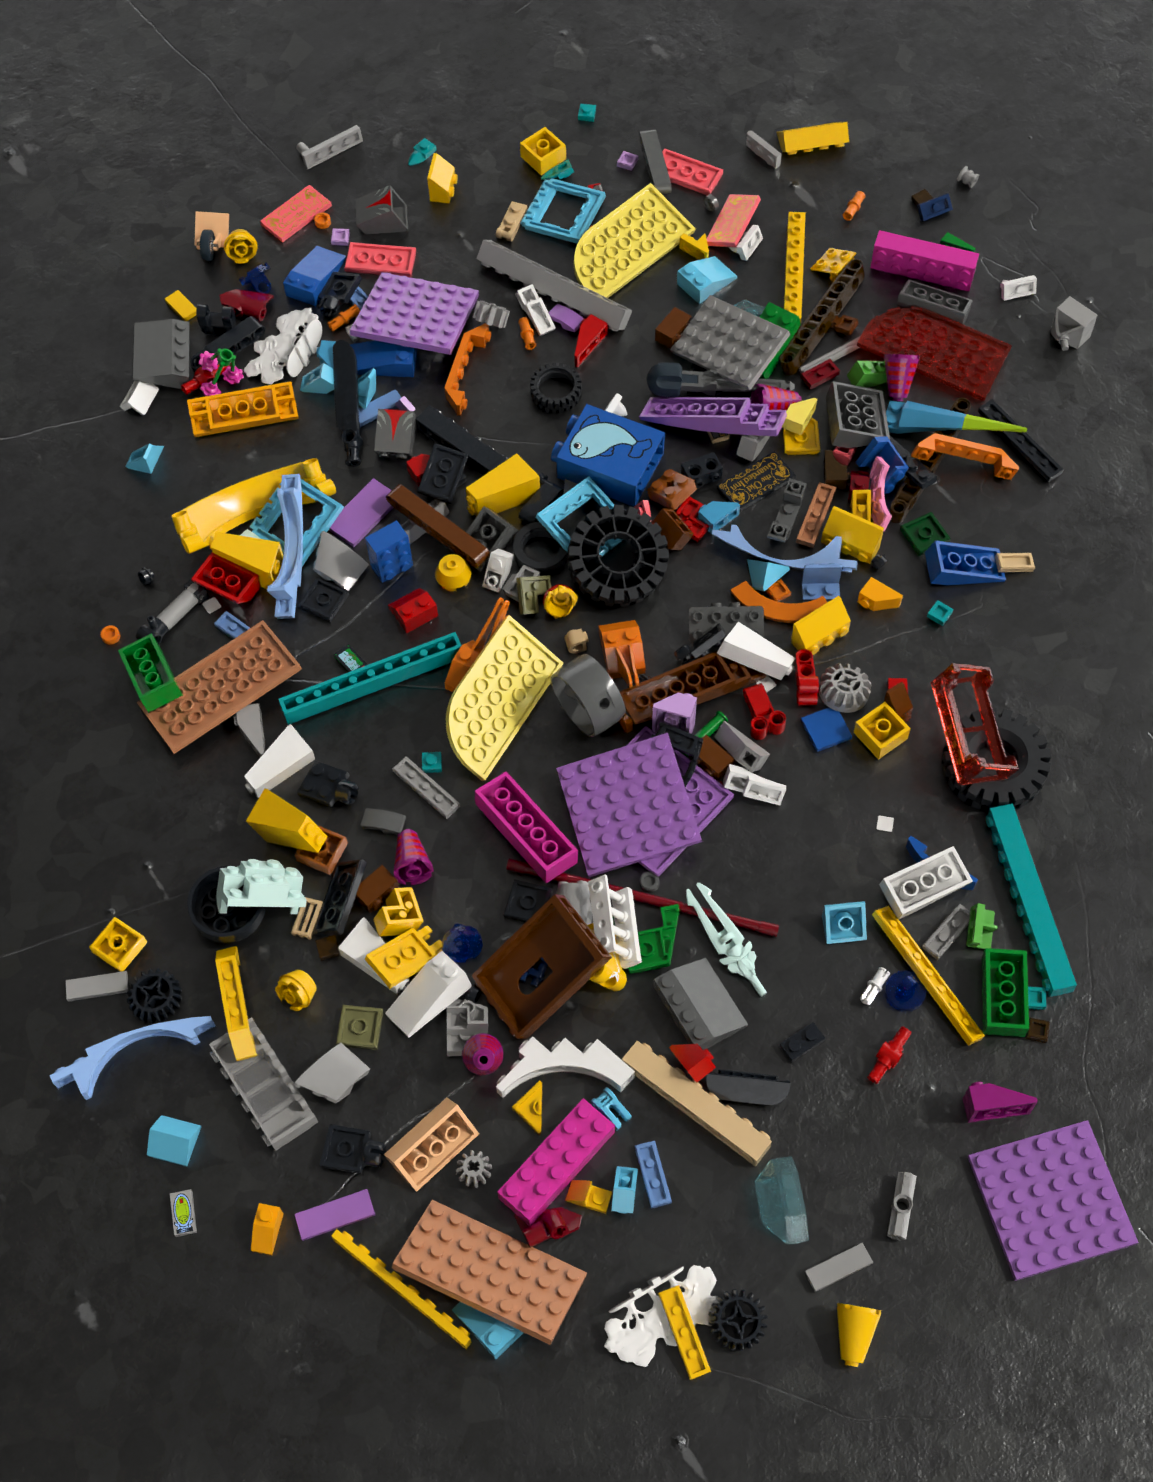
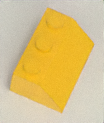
M834 506L823 530L821 542L827 546L835 536L842 537V553L849 554L862 562L871 564L872 559L880 548L884 528Z
M835 597L794 623L791 643L798 651L807 649L815 655L820 648L829 646L833 643L834 639L839 636L843 637L849 632L851 620L841 597Z

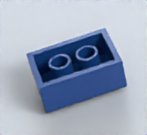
M397 520L365 537L371 568L382 583L393 579L397 574L405 572L413 566L409 537Z

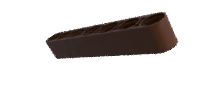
M398 484L386 495V500L392 507L455 554L461 556L474 568H478L490 556L489 550L403 485Z

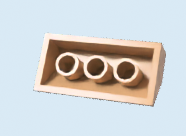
M446 1097L391 1147L384 1156L417 1192L475 1139L479 1133L460 1107Z

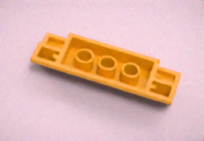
M291 381L187 400L194 437L299 419Z

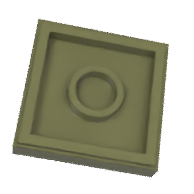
M342 1005L336 1045L342 1043L345 1047L378 1050L383 1008Z

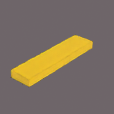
M677 1285L659 1292L658 1295L689 1379L691 1380L711 1372L680 1286Z

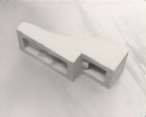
M533 284L517 290L515 295L521 308L532 321L539 337L554 331L556 327Z
M731 764L728 765L723 779L724 788L743 792L745 797L776 805H781L786 792V785L767 780L753 774L746 768Z

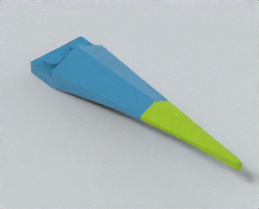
M890 400L886 410L889 432L896 434L942 430L1027 432L1026 427L911 401L903 403Z

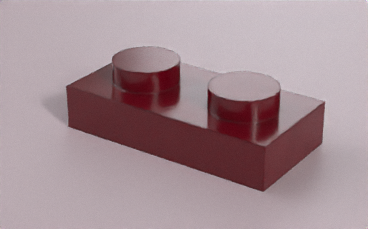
M828 359L801 373V379L811 390L838 376L840 370L831 359Z

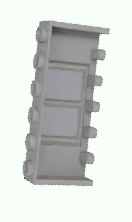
M251 1017L248 1021L250 1031L254 1037L257 1056L236 1061L228 1032L209 1044L212 1048V1051L209 1053L215 1063L220 1061L223 1067L220 1068V1071L225 1079L230 1077L233 1084L230 1087L235 1095L240 1094L243 1101L240 1103L245 1111L252 1112L254 1117L251 1120L257 1130L262 1128L265 1133L262 1135V1138L267 1146L272 1145L276 1151L318 1123V1120L297 1087L294 1086V1082Z

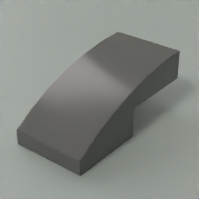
M366 808L360 826L363 829L381 830L384 834H399L402 832L406 816L395 812Z

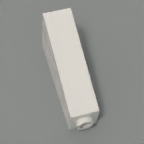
M740 622L735 625L724 639L717 652L720 656L779 680H782L785 674L789 676L795 667L792 665L795 657Z
M291 724L286 727L244 776L247 782L245 787L250 794L255 793L259 798L264 788L271 790L315 760L312 749Z
M363 917L338 947L340 955L389 989L365 960L367 954L381 947L385 942L378 936V933L367 919ZM407 978L390 990L398 995L401 990L404 991L409 985L410 978Z

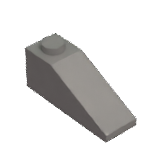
M259 703L247 705L234 714L233 718L235 726H239L242 735L261 758L266 752L262 713Z

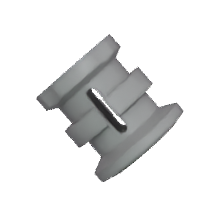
M965 166L959 173L957 181L962 180L964 184H968L972 188L977 182L979 174H974V171L968 170V166Z

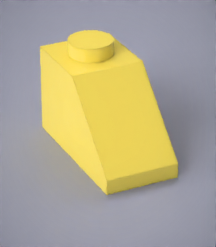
M811 398L790 404L788 410H786L787 417L782 428L802 435L816 410L817 399Z

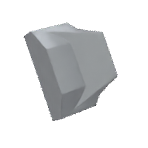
M523 565L519 572L511 575L502 588L505 591V595L519 602L516 578L540 576V572Z

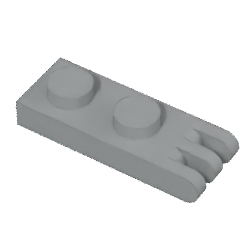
M748 131L746 146L754 151L756 155L763 158L769 165L775 169L778 168L781 164V153L753 131Z

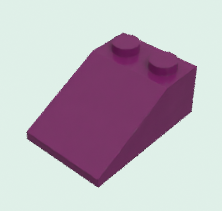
M983 1082L972 1083L962 1098L968 1123L1028 1115L1038 1102L1036 1097L991 1083L983 1084Z

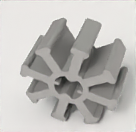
M480 300L476 302L472 318L479 322H485L490 326L494 325L498 328H505L510 311L504 307L496 306L494 303L489 304Z

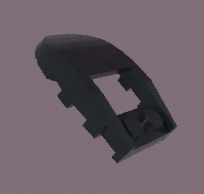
M660 722V729L656 735L652 734L650 738L668 733L673 749L692 756L690 765L685 775L682 776L686 788L696 770L703 738Z

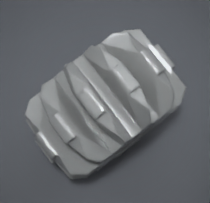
M471 1150V1156L468 1157L463 1153L464 1161H457V1165L460 1167L456 1169V1173L461 1174L459 1176L460 1182L466 1180L465 1184L467 1187L473 1182L474 1187L477 1188L478 1181L485 1184L486 1180L484 1177H491V1173L488 1170L492 1169V1164L488 1163V1156L482 1158L483 1153L481 1151L475 1156L474 1151ZM473 1166L475 1168H478V1171L475 1172L474 1170H471L470 1167Z

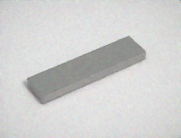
M404 757L392 768L399 778L446 819L460 807L458 801L408 757Z

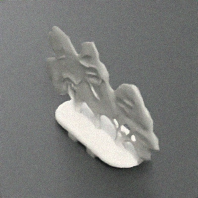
M311 308L294 310L277 318L276 327L279 329L280 334L268 336L265 340L254 343V351L259 353L260 356L251 360L244 368V373H246L247 377L261 374L262 383L272 385L275 381L283 378V367L286 366L290 376L296 377L304 366H308L310 363L309 357L311 354L316 353L317 345L322 336L321 322L318 320V315L312 313ZM299 326L304 328L303 333L299 331Z
M693 1265L683 1282L676 1281L674 1276L683 1271L684 1266L661 1279L659 1276L647 1281L649 1286L643 1290L636 1288L629 1292L631 1297L608 1311L609 1313H614L623 1307L628 1308L624 1320L613 1318L606 1322L604 1329L608 1339L604 1347L611 1353L616 1352L620 1360L646 1367L655 1355V1344L658 1338H664L667 1345L677 1346L660 1297L653 1290L667 1280L671 1283V1288L677 1285L684 1287L685 1292H682L694 1327L697 1323L711 1326L708 1325V1321L714 1320V1317L709 1316L708 1312H716V1309L712 1308L711 1304H720L716 1296L710 1295L717 1281L711 1268ZM648 1293L654 1302L653 1307L646 1312L636 1310L634 1301ZM725 1308L722 1311L721 1318H725ZM632 1314L636 1318L634 1329L629 1328V1319H633ZM638 1314H642L644 1318L639 1319ZM624 1322L626 1323L625 1329H623L621 1326V1324Z

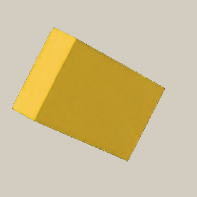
M179 290L165 298V302L183 321H188L196 316L197 308Z

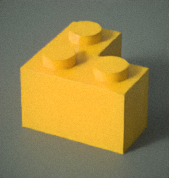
M412 887L394 888L385 901L387 906L382 907L373 919L379 937L401 935L411 928L417 931L424 922Z

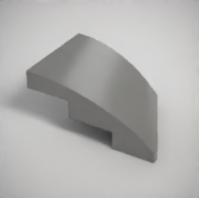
M322 531L313 570L325 581L333 580L340 588L349 591L369 564L343 542Z
M456 999L447 1007V1056H462L463 1047L470 1037L479 1033L488 1034V1007L475 1004L470 1000Z
M339 1043L310 1066L295 1081L294 1086L300 1088V1086L312 1090V1094L337 1103L350 1094L354 1083L366 1076L370 1068L347 1047Z

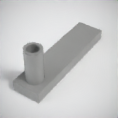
M355 125L310 149L303 142L298 143L296 149L302 155L305 167L310 169L363 142L360 128Z

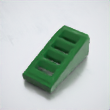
M948 232L940 240L941 245L975 252L976 249Z

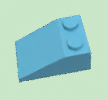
M715 256L690 262L677 271V285L698 304H701L710 295H714L737 279V275Z
M459 1302L452 1309L454 1314L495 1359L524 1333L462 1302Z

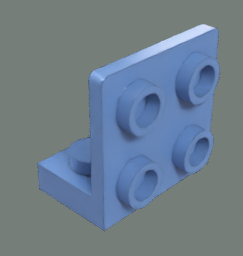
M835 563L804 565L801 583L803 603L824 596L827 602L835 597L840 596L839 581L842 565Z

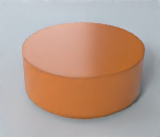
M324 212L316 214L314 217L315 226L319 229L328 228L331 225L330 215Z
M106 626L101 631V638L108 645L115 644L120 639V632L115 626Z

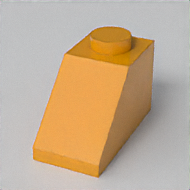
M871 577L859 592L857 602L864 608H869L872 611L898 608L901 605L903 595Z
M259 1203L253 1223L252 1252L272 1256L284 1214L280 1207Z

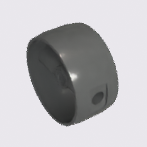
M583 654L574 658L551 676V685L560 705L571 721L585 735L594 737L613 726L625 716V704L617 686L600 663L590 655Z

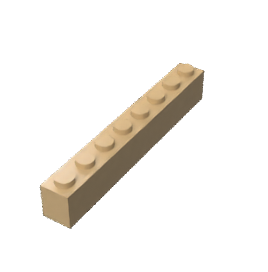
M636 1041L622 1058V1061L635 1071V1076L756 1167L771 1147L772 1141L770 1136L762 1130H756L748 1119L740 1118L736 1115V1111L729 1105L724 1106L721 1104L716 1095L711 1092H705L700 1083L685 1077L686 1074L680 1068H673L669 1065V1061L664 1056H657L653 1053L652 1048L644 1042L641 1044L639 1041Z

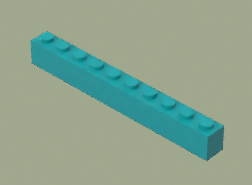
M456 632L279 698L278 700L288 725L449 664L462 645Z
M1012 803L990 808L986 816V824L988 827H991L993 844L997 845L999 861L1003 863L1005 868L1004 876L1010 882L1011 896L1013 899H1016L1018 916L1022 917L1024 922L1023 931L1029 937L1030 951L1032 954H1035L1037 971L1041 972L1043 977L1042 986L1046 987L1049 997L1071 993L1077 984L1014 805Z

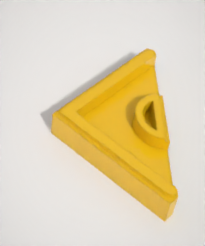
M540 1080L512 1106V1109L538 1135L542 1132V1082Z

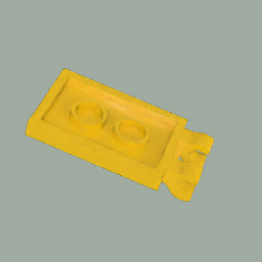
M428 925L419 931L411 928L367 954L365 960L391 989L419 972L428 961L443 951L442 948L445 947V944L441 940L436 941L431 946L425 942L430 938L429 934L432 933Z

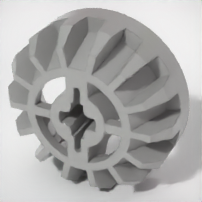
M835 664L834 667H828L825 673L822 674L819 683V696L828 707L835 711L844 713L858 711L866 705L871 693V682L868 680V675L866 673L860 674L861 669L859 667L853 670L850 668V664H846L845 667H842L841 664ZM836 674H842L839 680H834Z

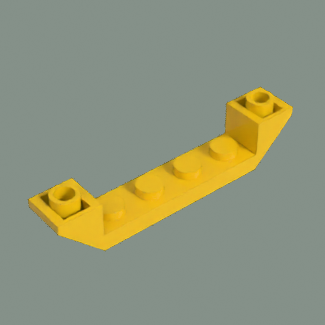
M237 946L216 951L215 962L228 1034L236 1061L257 1056L254 1037L249 1027L238 967L240 960Z

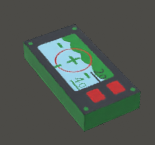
M349 644L333 654L334 658L347 672L367 665Z

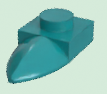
M425 138L413 147L414 151L409 157L408 165H416L425 161L437 151L436 145Z
M569 159L548 170L541 177V180L569 177L574 173Z

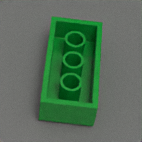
M770 302L766 305L760 318L787 329L790 332V336L759 379H769L780 360V356L801 325L799 316Z
M152 633L118 650L136 692L148 713L183 696L165 656Z
M985 948L982 955L983 1034L1026 1036L1029 1030L1027 951Z

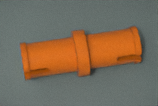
M857 191L853 199L848 202L847 209L843 213L845 220L850 221L861 208V203L865 199V194L862 191Z
M354 304L346 311H341L337 317L327 322L328 327L334 332L342 325H347L351 319L360 313V309Z
M527 317L520 318L518 323L521 329V338L524 340L525 348L532 350L536 347L533 337L534 331L530 327Z

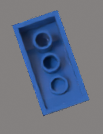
M316 246L290 271L284 280L283 285L286 296L317 306L320 301L318 298L320 292L331 274L340 270L347 256Z
M376 340L350 344L357 358V375H364L374 368L376 376L414 377L417 348Z
M934 541L925 551L931 584L939 585L1004 582L1006 580L1005 573L998 572L995 555L1000 553V550L990 547Z

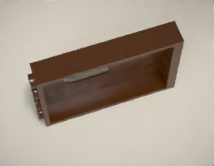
M554 894L471 976L475 980L476 987L480 988L486 995L487 1002L498 1011L499 1018L509 1026L510 1033L517 1039H527L612 957L566 897ZM542 957L553 973L531 994H523L518 986L520 978Z

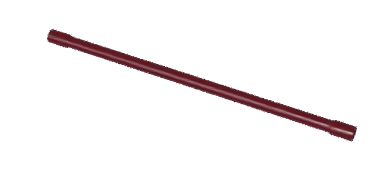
M509 858L506 870L540 877L526 862ZM561 873L552 880L577 883L580 880L588 882L591 879ZM608 884L609 889L615 892L623 889V887ZM632 890L634 901L658 907L678 904L679 912L698 916L695 908L688 906L687 903ZM701 907L709 919L719 921L712 909ZM725 913L735 926L777 937L779 925Z

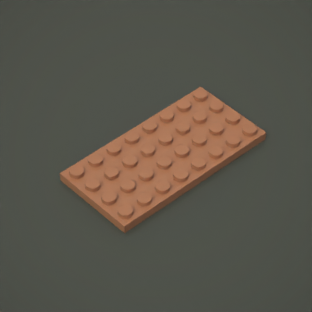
M262 620L176 676L175 680L183 696L149 713L141 700L137 704L175 754L302 670V668Z
M434 1200L430 1202L392 1264V1269L551 1345L587 1275L585 1271L534 1247L530 1248L529 1245Z

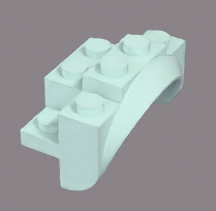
M249 859L248 861H241L237 867L228 866L227 868H220L217 886L219 913L227 914L228 906L291 907L290 913L298 914V908L306 907L307 901L301 893L303 876L296 868L287 867L285 869L279 861L273 859L267 860V862ZM242 885H244V886H243V891H241V890L238 889V888H240Z

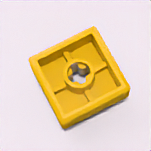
M114 917L89 948L96 956L122 972L146 945L147 941L143 935Z

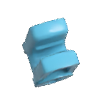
M608 1087L603 1089V1093L590 1101L595 1109L615 1125L616 1131L621 1128V1122L609 1108H613L618 1113V1116H621L626 1122L632 1118L631 1114Z

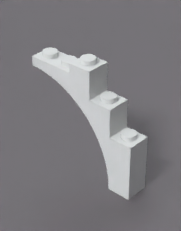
M532 1037L529 1041L525 1040L520 1045L519 1058L522 1060H517L512 1065L511 1071L499 1078L496 1083L497 1093L504 1098L511 1090L534 1077L555 1072H575L603 1080L619 1092H622L635 1078V1071L598 1039L594 1043L590 1042L585 1047L583 1054L566 1038L561 1042H556L551 1049L552 1052H550L538 1040Z

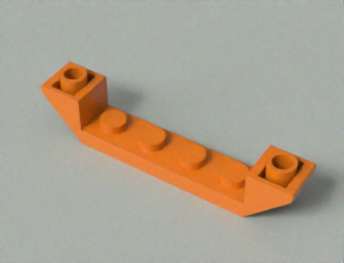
M486 323L463 334L444 387L447 401L459 416H461L463 409H466L468 400L465 399V392L458 390V382L463 378V368L468 364V354L472 352L473 346L485 348L486 343L490 342L491 331H489V325Z
M937 433L918 443L911 453V457L926 461L936 451L994 465V476L1011 480L1019 470V466L1001 448Z

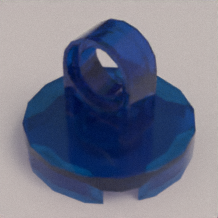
M267 262L264 265L261 264L249 271L247 277L244 278L242 276L239 281L242 286L251 283L256 292L268 294L271 290V284L265 273L271 268ZM260 283H265L268 286L266 292L259 290L258 286Z
M459 923L455 924L443 936L442 940L443 951L454 962L463 963L471 957L473 959L476 958L483 947L481 934L478 930Z
M898 971L892 974L885 988L886 999L897 1010L913 1011L919 1008L924 1002L927 993L925 986L916 974L911 971Z

